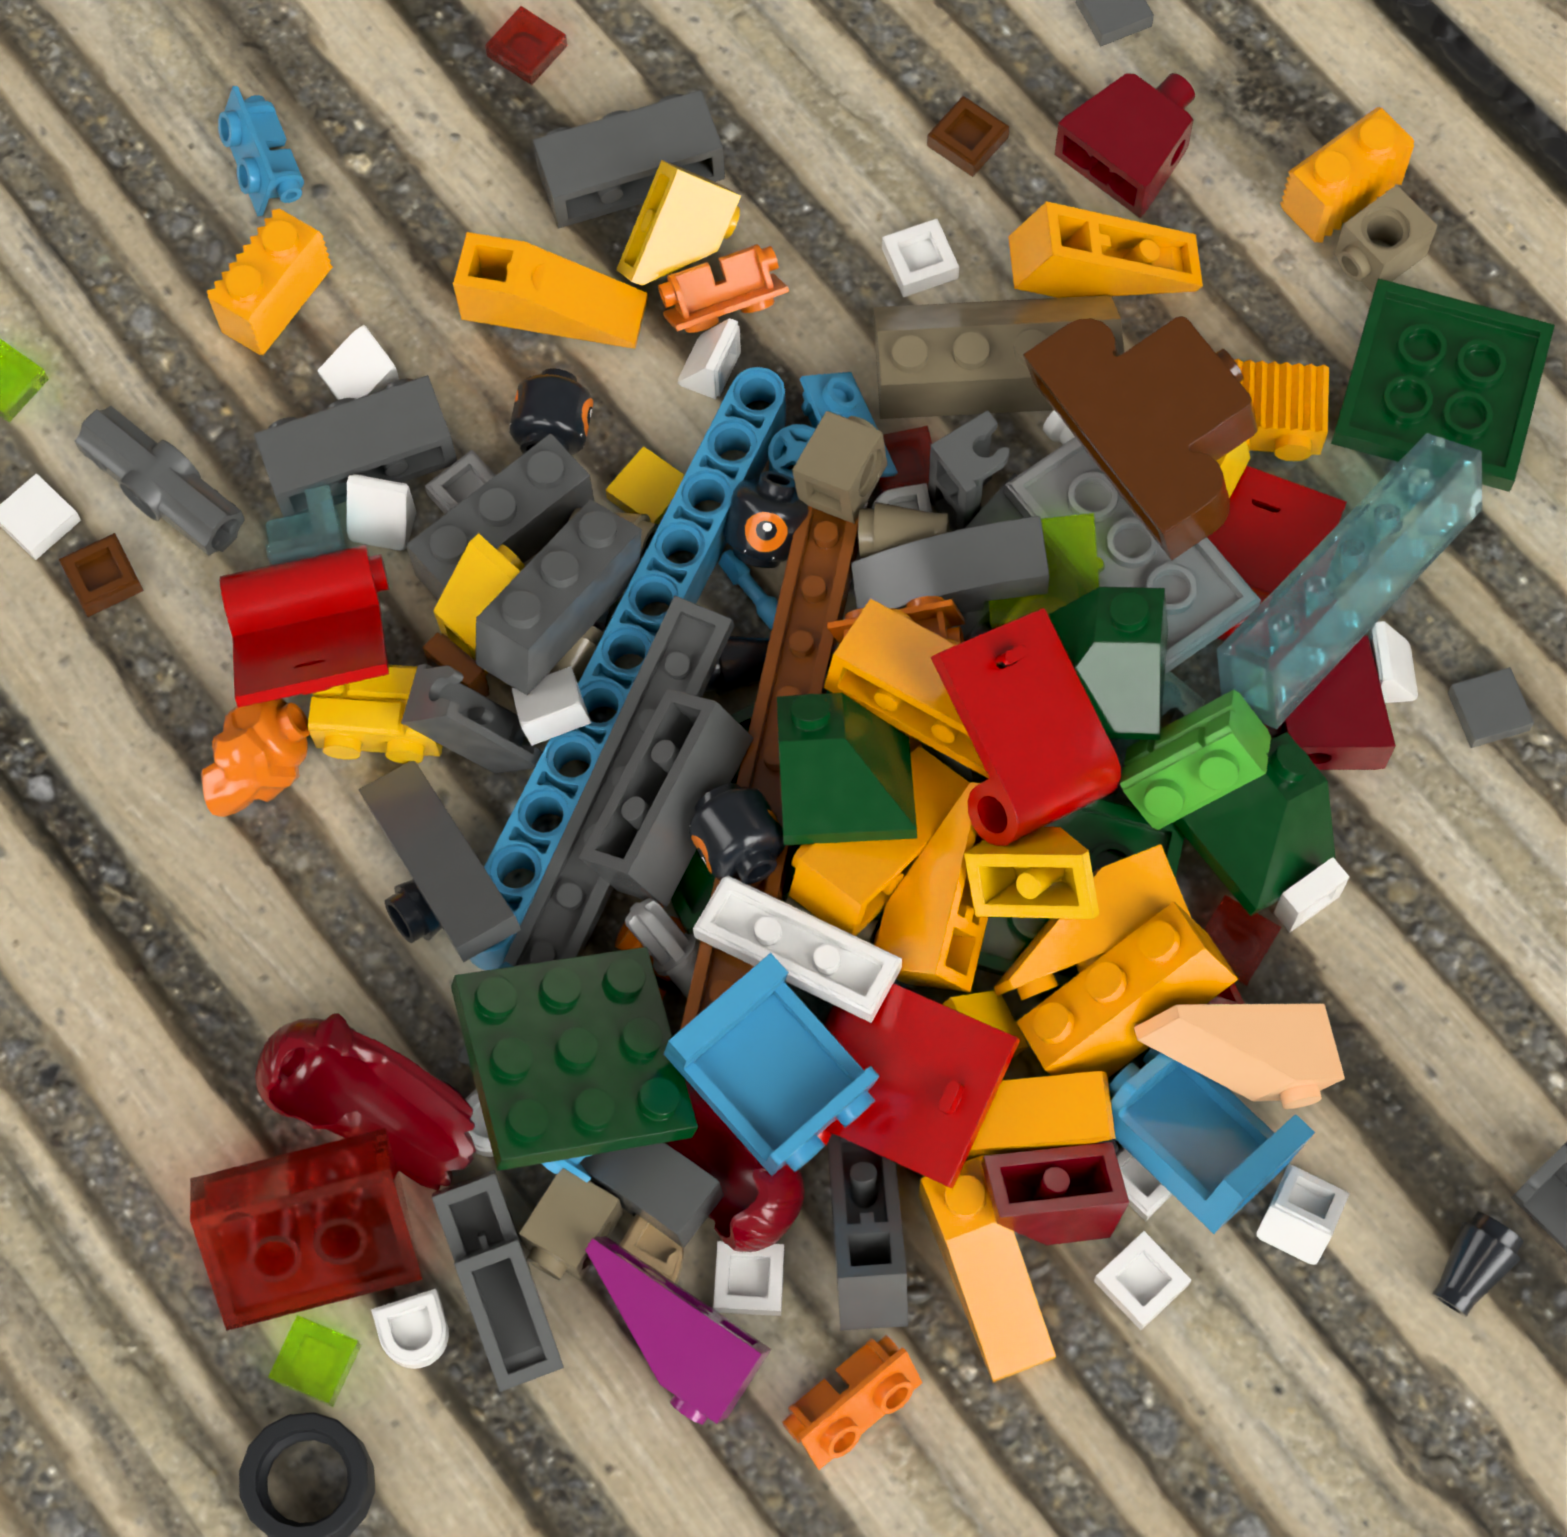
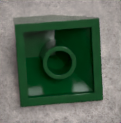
M1098 587L1048 614L1108 738L1160 740L1168 639L1165 588Z
M843 693L777 696L784 845L917 839L909 737Z
M1288 732L1270 741V749L1267 753L1268 764L1266 774L1174 821V824L1250 916L1279 901L1283 892L1332 857L1336 860L1328 780Z

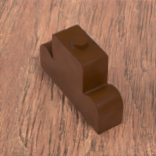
M1179 316L1120 355L1111 329L1102 321L1087 318L1078 319L1065 325L1023 354L1034 385L1171 561L1211 535L1225 523L1230 512V499L1223 472L1217 460L1254 436L1258 430L1251 396L1240 383L1244 380L1243 374L1237 363L1225 349L1215 353L1186 317Z

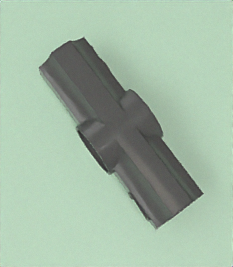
M112 406L103 410L96 409L83 421L81 431L75 440L79 451L85 457L92 460L102 471L114 478L123 493L144 514L155 521L163 518L208 556L214 552H223L237 538L238 531L245 521L241 510L202 480L195 466L176 447L165 440H160L158 443L155 442Z

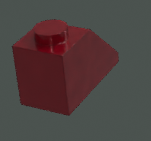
M1113 1142L984 1156L981 1161L996 1223L1046 1246L1110 1238L1130 1203Z

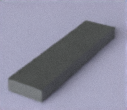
M409 761L358 789L368 809L463 962L521 930L514 913L416 761Z

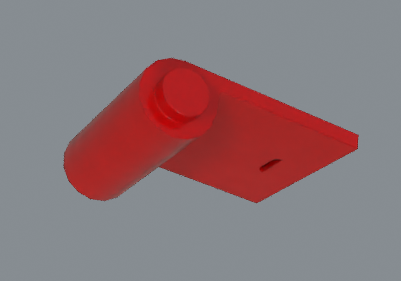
M1246 466L1230 497V512L1225 523L1207 538L1261 599V602L1256 611L1216 639L1278 662L1286 661L1347 501Z
M366 544L220 576L222 600L232 634L234 696L238 708L299 694H312L339 685L389 675L379 592L390 590L382 554L370 556Z
M1045 608L930 657L990 778L975 786L967 800L968 815L972 826L987 843L995 846L1008 845L1111 794L1118 787L1121 779V766L1118 756ZM1002 662L1005 665H1010L1003 669L997 667V665Z
M894 983L872 1023L833 1005L824 1023L825 1028L863 1070L871 1066L880 1077L868 1091L875 1099V1102L846 1128L836 1119L818 1137L827 1146L831 1135L834 1134L953 1189L1020 1039Z

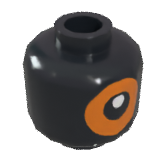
M550 368L542 371L541 374L529 376L518 385L509 433L515 443L520 446L523 454L551 433L571 455H574L582 450L585 445L593 408V398L589 391L577 382V378L568 371Z
M765 471L760 474V478L744 480L734 489L723 534L727 543L733 548L734 556L742 562L760 568H775L781 562L788 560L794 532L806 519L809 511L808 505L798 499L794 479L782 473Z
M735 783L724 784L706 793L695 806V814L691 819L689 827L690 838L708 870L718 880L730 876L741 880L742 883L754 884L768 877L776 869V859L785 848L783 826L766 797L758 789L740 787Z

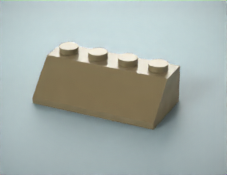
M1111 295L873 307L880 419L982 414L987 410L990 413L1054 410L1034 385L1023 354L1065 325L1078 319L1087 318L1099 320L1106 324L1115 337L1120 355L1123 354L1124 342L1121 317Z

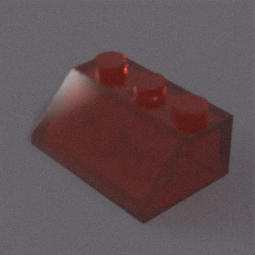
M386 1128L190 1178V1222L226 1331L423 1280L403 1185Z

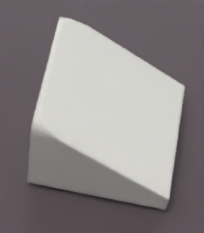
M729 318L699 336L678 378V384L681 387L716 399L717 396L720 397L741 353L738 321Z
M365 325L356 329L317 370L337 400L343 398L358 399L382 391L388 384L399 380L395 365Z
M356 474L349 475L347 480V534L349 540L355 543L393 550H405L417 513L409 486L400 482Z
M1385 621L1375 622L1370 629L1368 638L1385 703L1416 700L1418 691L1409 642Z
M571 666L546 675L528 695L512 688L518 719L531 746L591 724Z
M1288 1164L1257 1230V1237L1308 1264L1315 1265L1318 1263L1333 1235L1350 1193Z

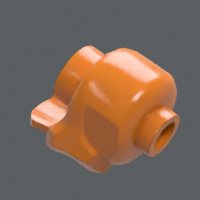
M280 698L240 708L236 706L225 716L223 732L216 735L212 741L215 762L204 768L201 772L204 799L207 808L213 815L226 817L245 809L257 799L269 802L300 777L299 765L306 759L308 750L307 736L310 733L308 731V719L298 705L287 703L284 699Z

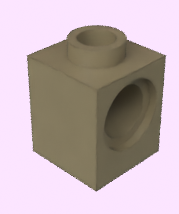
M1395 185L1343 224L1334 255L1338 258L1342 270L1349 278L1357 282L1361 281L1373 293L1378 278L1392 282L1427 256L1437 224L1398 185ZM1371 240H1381L1388 243L1390 246H1379L1373 243Z
M826 411L792 469L798 499L812 508L854 524L859 516L860 508H863L887 466L883 432L877 430L870 422L860 417L850 416L845 418Z
M563 1168L555 1176L519 1233L525 1248L530 1250L526 1259L536 1268L557 1280H560L564 1273L567 1272L582 1281L592 1265V1261L585 1249L592 1238L602 1236L609 1238L624 1214L620 1200L592 1182L588 1181L586 1183Z

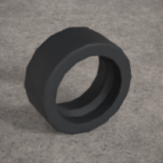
M315 1412L289 1414L266 1426L248 1446L239 1470L240 1499L250 1521L268 1537H349L367 1516L374 1497V1465L364 1443L339 1420ZM315 1440L330 1445L341 1455L347 1468L348 1486L342 1502L330 1515L315 1522L299 1523L285 1518L274 1508L268 1495V1475L274 1460L284 1449L298 1442Z

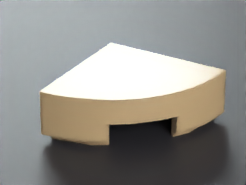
M637 1215L621 1241L620 1246L677 1284L683 1267V1248Z

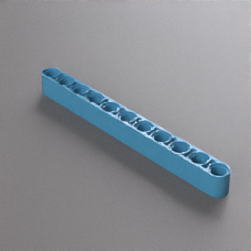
M762 367L748 368L739 373L733 380L578 683L588 714L592 710L604 706L614 709L617 713L607 722L596 723L591 721V724L549 739L484 866L486 872L514 913L519 925H521L644 660L640 665L631 669L618 668L614 663L618 658L627 654L639 655L645 659L666 615L665 612L658 616H649L642 613L641 610L644 606L654 602H661L670 606L674 595L692 603H697L727 543L723 529L731 505L733 491L744 480L760 478V474L769 460L768 446L772 437L785 427L786 399L784 383L779 375L770 369ZM759 400L771 404V406L764 410H752L746 407L747 404ZM730 450H738L746 454L745 457L735 461L725 460L720 457L723 453ZM705 500L717 501L721 504L719 508L709 512L698 511L694 508L696 504ZM678 551H688L696 555L691 561L682 564L673 563L668 560L670 555ZM581 760L590 765L587 771L578 777H566L559 773L562 766L569 761ZM545 814H554L562 818L560 825L551 832L542 833L531 828L533 822ZM523 868L535 873L531 882L522 888L514 889L503 884L508 873L515 869ZM517 933L470 959L471 962L482 970L498 969L502 965Z

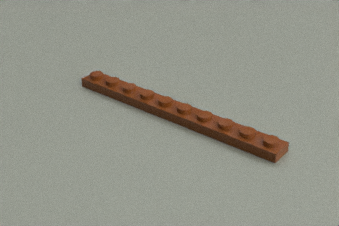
M869 498L863 508H867ZM808 506V516L793 535L748 732L753 737V740L741 762L737 784L740 787L758 789L766 797L782 826L777 696L827 693L824 684L838 643L828 630L827 623L843 620L852 579L851 563L855 562L859 547V516L853 524ZM785 845L784 850L776 859V869L768 877L757 883L747 885L778 900H782L793 845ZM716 877L714 880L711 897L721 881L718 880ZM701 941L681 1029L755 966Z

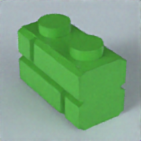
M1233 689L1163 727L1160 740H1139L1128 746L1120 785L1123 792L1151 827L1159 830L1266 774L1268 764L1267 753L1270 749L1271 736L1268 729L1241 694Z

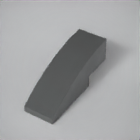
M1040 516L960 529L897 546L851 563L857 609L864 608L870 598L887 608L902 609L907 608L906 604L912 599L923 596H939L944 598V600L952 599L961 613L983 611L984 601L1048 594L1049 571Z
M665 1143L594 1154L585 1157L580 1162L590 1175V1182L617 1197L623 1209L633 1216L639 1215L682 1248L687 1245L724 1197L721 1184L716 1178Z
M492 1170L433 1192L431 1198L452 1253L458 1277L499 1391L502 1392L564 1368L496 1171Z

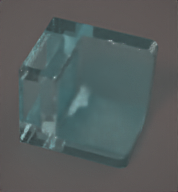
M329 485L305 490L309 512L270 520L266 523L269 544L266 545V552L270 565L346 549L339 512Z

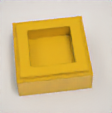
M643 446L606 488V497L626 513L647 514L651 520L650 522L660 524L685 475Z

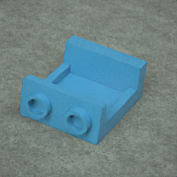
M772 953L768 954L668 1040L664 1051L666 1058L771 1176L786 1163L796 1172L825 1146L818 1135L836 1119L845 1128L875 1102V1099L868 1091L880 1077L871 1066L863 1070L785 983L789 972Z
M1151 1048L1142 1059L1146 1063L1142 1069H1139L1132 1062L1109 1084L1116 1140L1200 1222L1215 1234L1288 1166L1315 1132L1295 1114L1274 1133L1227 1087Z

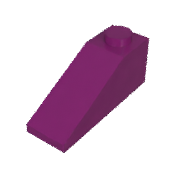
M607 1236L592 1238L585 1250L659 1384L674 1394L670 1404L681 1414L701 1425H704L708 1418L716 1424L728 1418L772 1349Z

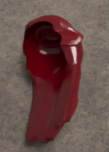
M339 1013L332 1014L325 1020L304 1018L285 1024L268 1038V1041L261 1050L255 1072L257 1090L268 1107L281 1114V1116L297 1118L314 1130L325 1129L354 1142L421 1186L436 1191L440 1189L441 1185H451L453 1179L452 1170H464L474 1159L472 1154L477 1150L468 1132L475 1128L474 1122L470 1119L473 1115V1109L465 1098L449 1083L435 1078L406 1056L376 1039L358 1033L348 1025Z
M685 1079L698 1128L692 1138L665 1142V1144L720 1182L724 1197L708 1218L714 1220V1229L725 1244L737 1252H756L772 1246L789 1230L802 1208L805 1190L801 1172L799 1170L794 1172L786 1163L771 1176Z

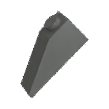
M832 1134L827 1146L840 1331L908 1326L907 1271L896 1163Z

